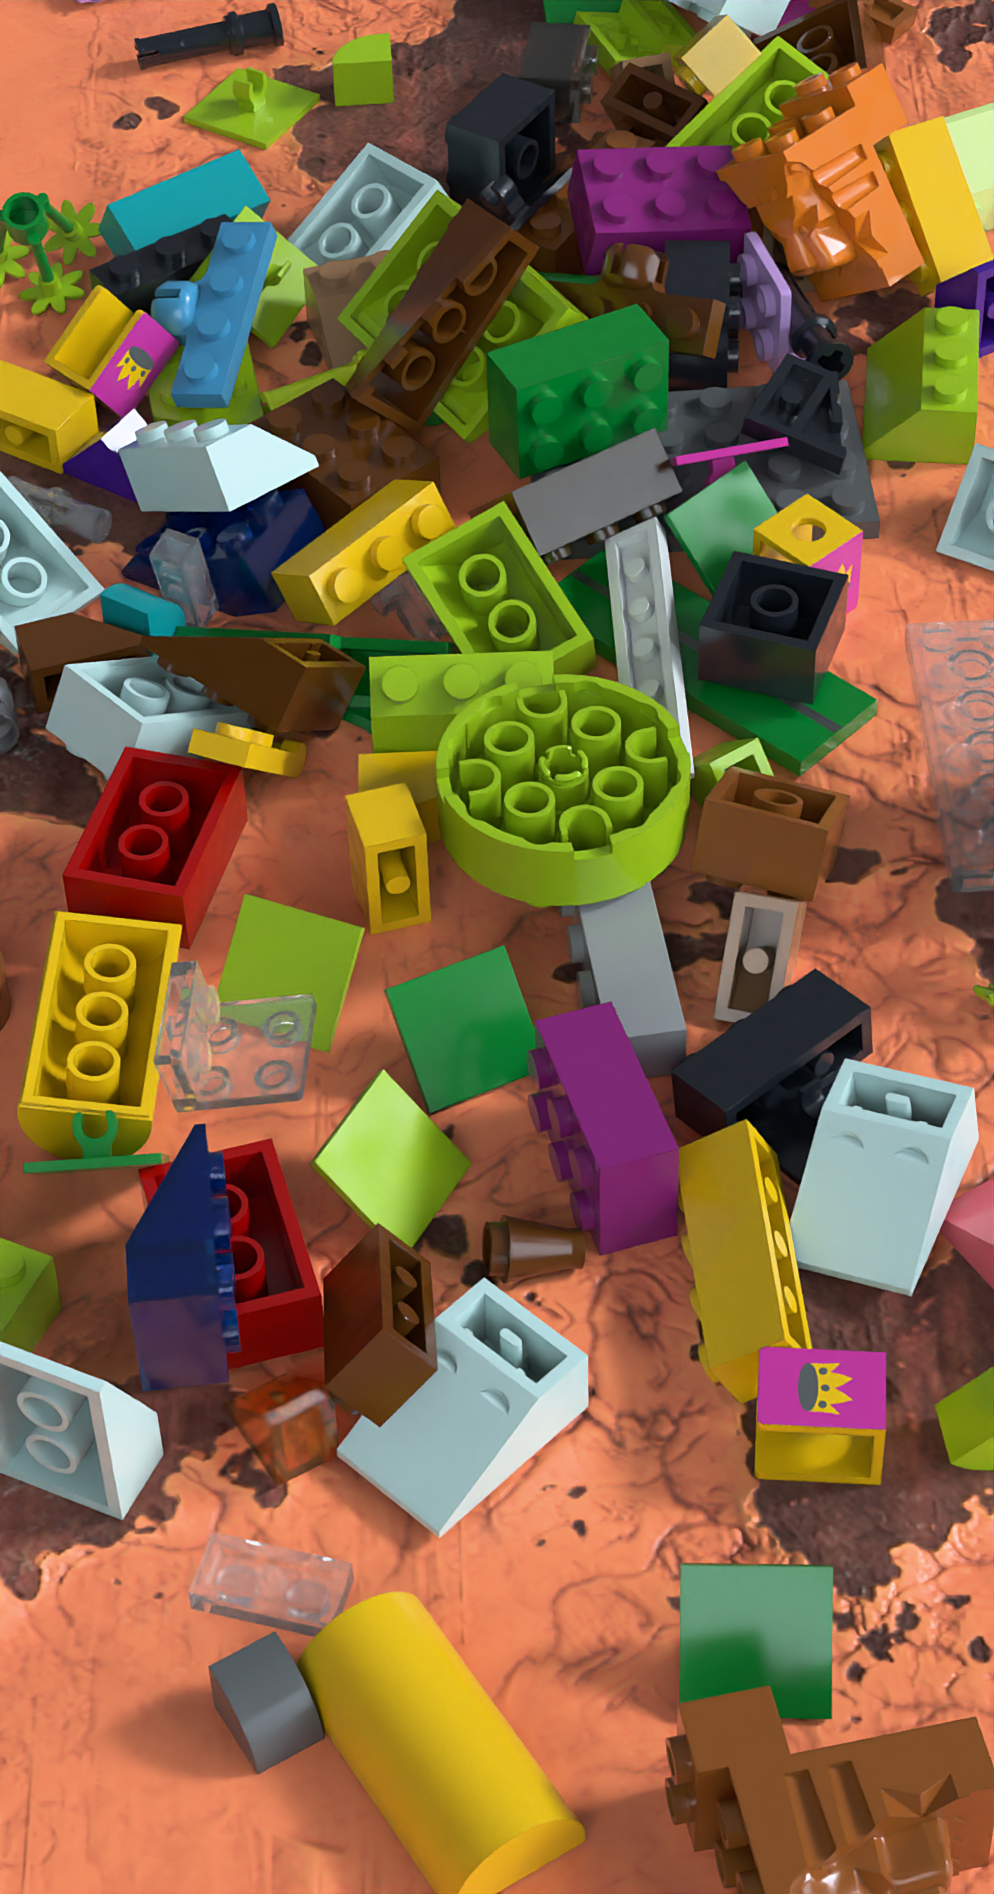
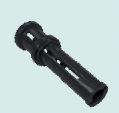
M275 3L266 4L265 10L237 15L235 11L227 12L225 16H222L221 22L134 39V47L138 51L136 56L141 70L151 66L229 50L230 54L238 56L244 54L245 49L270 43H273L275 47L284 46L281 20Z
M775 261L774 263L791 290V317L788 343L792 351L798 357L805 359V361L838 374V380L843 379L853 365L854 355L851 348L843 340L837 339V329L833 321L825 314L815 311L795 281L788 266L783 262Z

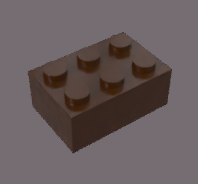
M334 378L248 423L315 455L318 467L269 492L322 533L394 479L433 481L441 496L439 456L388 418L351 397L347 389Z

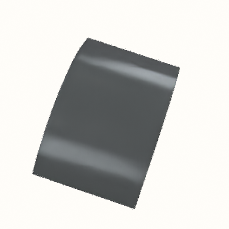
M275 1631L208 1666L214 1707L257 1774L268 1770L324 1739L321 1721L310 1692L294 1660Z

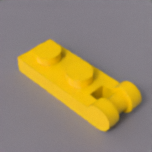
M217 721L215 733L193 728L188 753L245 768L297 778L304 767L307 748L302 742L285 739L282 743L273 741L274 735Z

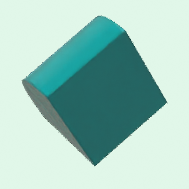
M114 584L99 594L103 623L143 636H176L177 626L187 627L185 615L177 604L128 584ZM147 649L148 657L158 656Z

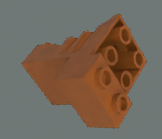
M770 1685L679 1703L677 1705V1736L668 1737L665 1741L667 1759L672 1776L665 1778V1792L669 1812L674 1825L687 1824L694 1852L709 1849L715 1850L717 1868L724 1889L736 1887L738 1894H950L949 1887L952 1877L958 1876L959 1871L988 1866L994 1830V1766L976 1716L791 1754Z

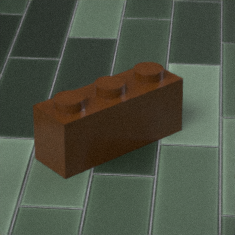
M377 1223L323 1278L325 1388L328 1394L341 1409L354 1415L361 1413L378 1427H381L438 1370L431 1263L381 1224Z

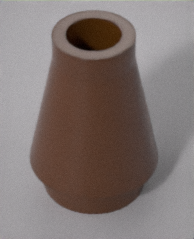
M502 1215L500 1221L485 1222L482 1235V1262L486 1277H500L502 1283L505 1284L567 1269H582L584 1266L586 1248L582 1228H565L508 1215Z

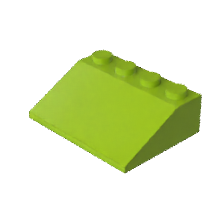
M439 190L434 192L337 318L368 349H370L385 326L390 313L398 306L415 280L420 267L428 260L443 237L450 221L462 207ZM528 265L433 411L468 443L473 442L489 430L486 353L588 320L589 318Z

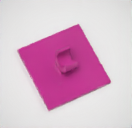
M787 437L668 459L672 467L707 461L708 474L704 481L705 488L735 467L734 456L757 453L789 445Z

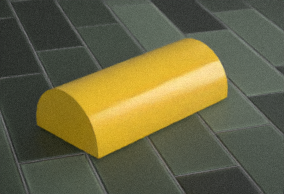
M54 911L17 1106L18 1121L22 1130L33 1143L43 1150L68 1160L83 1159L82 1147L76 1141L72 1130L73 1117L79 1112L84 1115L83 1128L87 1136L99 1138L105 1134L108 1128L106 1110L114 1111L118 1118L119 1131L112 1145V1156L132 1155L141 1149L149 1139L182 925Z
M395 1591L365 1599L331 1620L307 1645L296 1666L310 1692L323 1729L436 1894H497L586 1841L583 1825L416 1596L407 1592Z

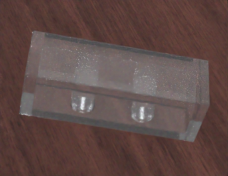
M167 528L149 554L162 597L169 602L177 604L182 609L187 627L205 628L219 608V604L199 539Z

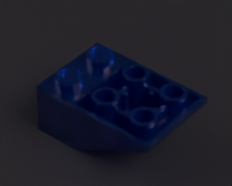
M303 488L279 492L277 489H273L230 512H167L165 516L167 521L155 534L148 536L136 546L135 551L137 554L126 564L121 573L126 579L233 617L273 613L286 600L271 572L323 534L326 529Z
M205 1123L195 1124L125 1244L128 1304L143 1391L230 1382L227 1353L241 1352L239 1319L235 1303L237 1289L233 1251L220 1252L231 1250L232 1225L229 1197H215V1195L227 1194L223 1151L209 1152Z

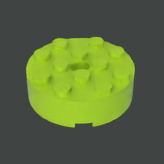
M573 674L552 675L553 684L519 689L515 681L493 689L475 699L456 715L448 725L439 743L436 756L439 828L442 840L450 856L473 880L496 893L524 901L534 907L543 908L551 905L574 906L610 900L631 891L639 890L659 875L674 860L685 841L689 828L690 752L687 753L684 742L680 737V726L674 717L655 700L627 685L599 677Z

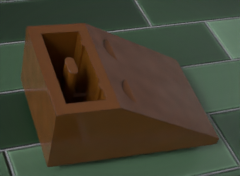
M143 636L140 641V645L159 656L157 664L177 676L192 677L204 685L202 693L206 697L225 706H237L249 714L247 722L251 726L274 736H280L281 732L289 731L310 735L311 731L337 730L366 669L364 665L320 638Z

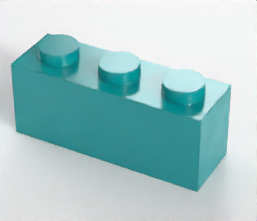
M238 149L108 204L98 230L114 257L126 255L155 243L162 237L172 236L201 224L206 219L218 217L222 214H226L234 221L245 206L262 219L271 200L242 152Z

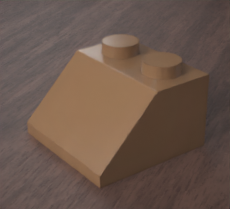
M382 250L374 255L344 261H328L319 266L303 269L307 322L329 370L352 362L353 356L359 350L368 349L337 318L390 250Z

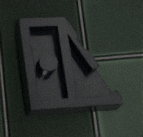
M787 353L745 416L741 433L760 442L787 437L789 446L777 449L839 475L843 469L847 451L846 447L842 446L840 432L843 426L842 407L837 402L840 394L838 374Z

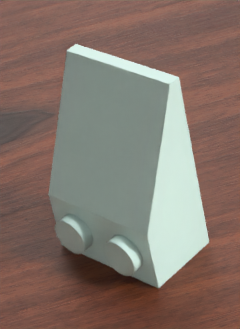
M367 143L288 238V241L318 266L333 260L344 261L374 255L376 252L390 250L436 190H439L447 197L448 195L436 179L376 146Z
M0 471V644L15 655H18L14 626L70 612L76 614L100 597L99 594L105 589Z
M159 656L65 665L45 728L63 741L70 753L86 759L103 772L105 780L108 781L125 746L203 759L205 757L188 753L193 728L215 733L217 721L252 729L254 727L247 722L249 714L235 705L233 707L225 706L209 699L202 693L204 685L190 676L181 677L166 671L157 664Z
M0 1341V1473L123 1520L164 1455L157 1413L107 1381Z

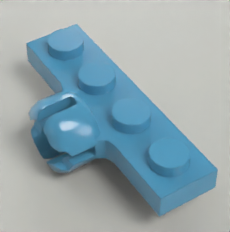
M221 222L204 277L194 283L190 281H166L156 288L155 297L177 296L175 298H157L152 300L151 317L179 341V346H185L171 391V396L177 407H229L277 239V234L271 222Z

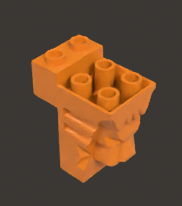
M854 62L828 75L829 79L827 80L823 73H818L797 83L794 86L797 94L779 105L784 119L767 128L770 136L763 141L761 137H758L734 148L731 151L734 159L716 170L720 181H725L747 207L753 208L756 206L763 224L771 231V235L783 244L789 271L794 276L808 275V279L814 285L821 302L890 287L925 263L873 146L908 123L882 63L860 69L858 62Z

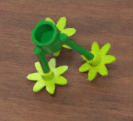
M19 192L10 196L2 206V210H0V288L5 279V272L17 279L25 277L24 269L15 260L28 256L31 248L40 273L30 272L28 274L29 280L35 287L21 291L18 296L22 301L34 302L31 308L34 316L44 313L50 305L59 315H63L66 313L65 299L79 300L85 296L84 290L75 286L82 279L83 272L75 270L63 276L62 265L59 262H55L50 267L45 251L53 252L63 248V262L66 266L73 264L78 249L89 257H96L97 251L89 239L101 236L98 230L100 223H90L96 210L95 205L88 203L77 214L72 203L64 200L60 213L50 203L46 193H39L36 196L29 192ZM48 230L57 233L45 243L43 248L41 241L45 238ZM12 239L14 242L21 244L16 246H10Z

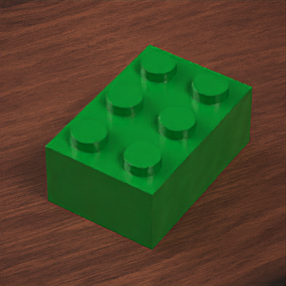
M638 304L486 353L489 442L518 479L599 453L653 428L656 429L657 433L668 430L669 340Z

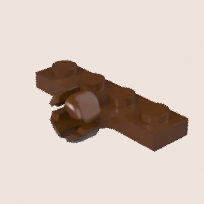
M613 243L605 251L601 277L597 283L588 285L547 280L589 319L638 304L668 338L669 353L711 359L716 357L726 303L715 299L666 294L665 283L669 259L661 251L655 252L648 246L627 244L626 248L622 251L623 243Z

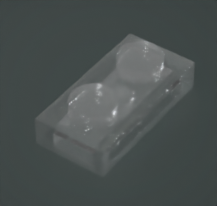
M212 1532L188 1592L190 1607L198 1611L315 1637L323 1627L343 1612L354 1581L353 1563Z

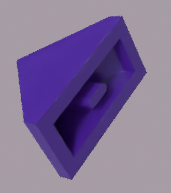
M135 409L131 410L95 434L63 463L64 473L138 503L118 449L137 440L134 432L146 426V422Z

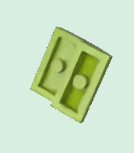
M622 0L619 13L577 11L572 30L609 76V69L623 60L669 52L672 68L678 67L679 64L673 59V56L696 35L695 31L668 0Z

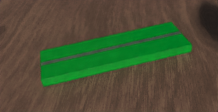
M604 548L559 581L558 585L593 637L595 653L617 666L606 550ZM672 580L688 710L738 740L758 738L766 757L799 777L877 715L878 700L828 670L813 705L698 680L699 625L710 601Z

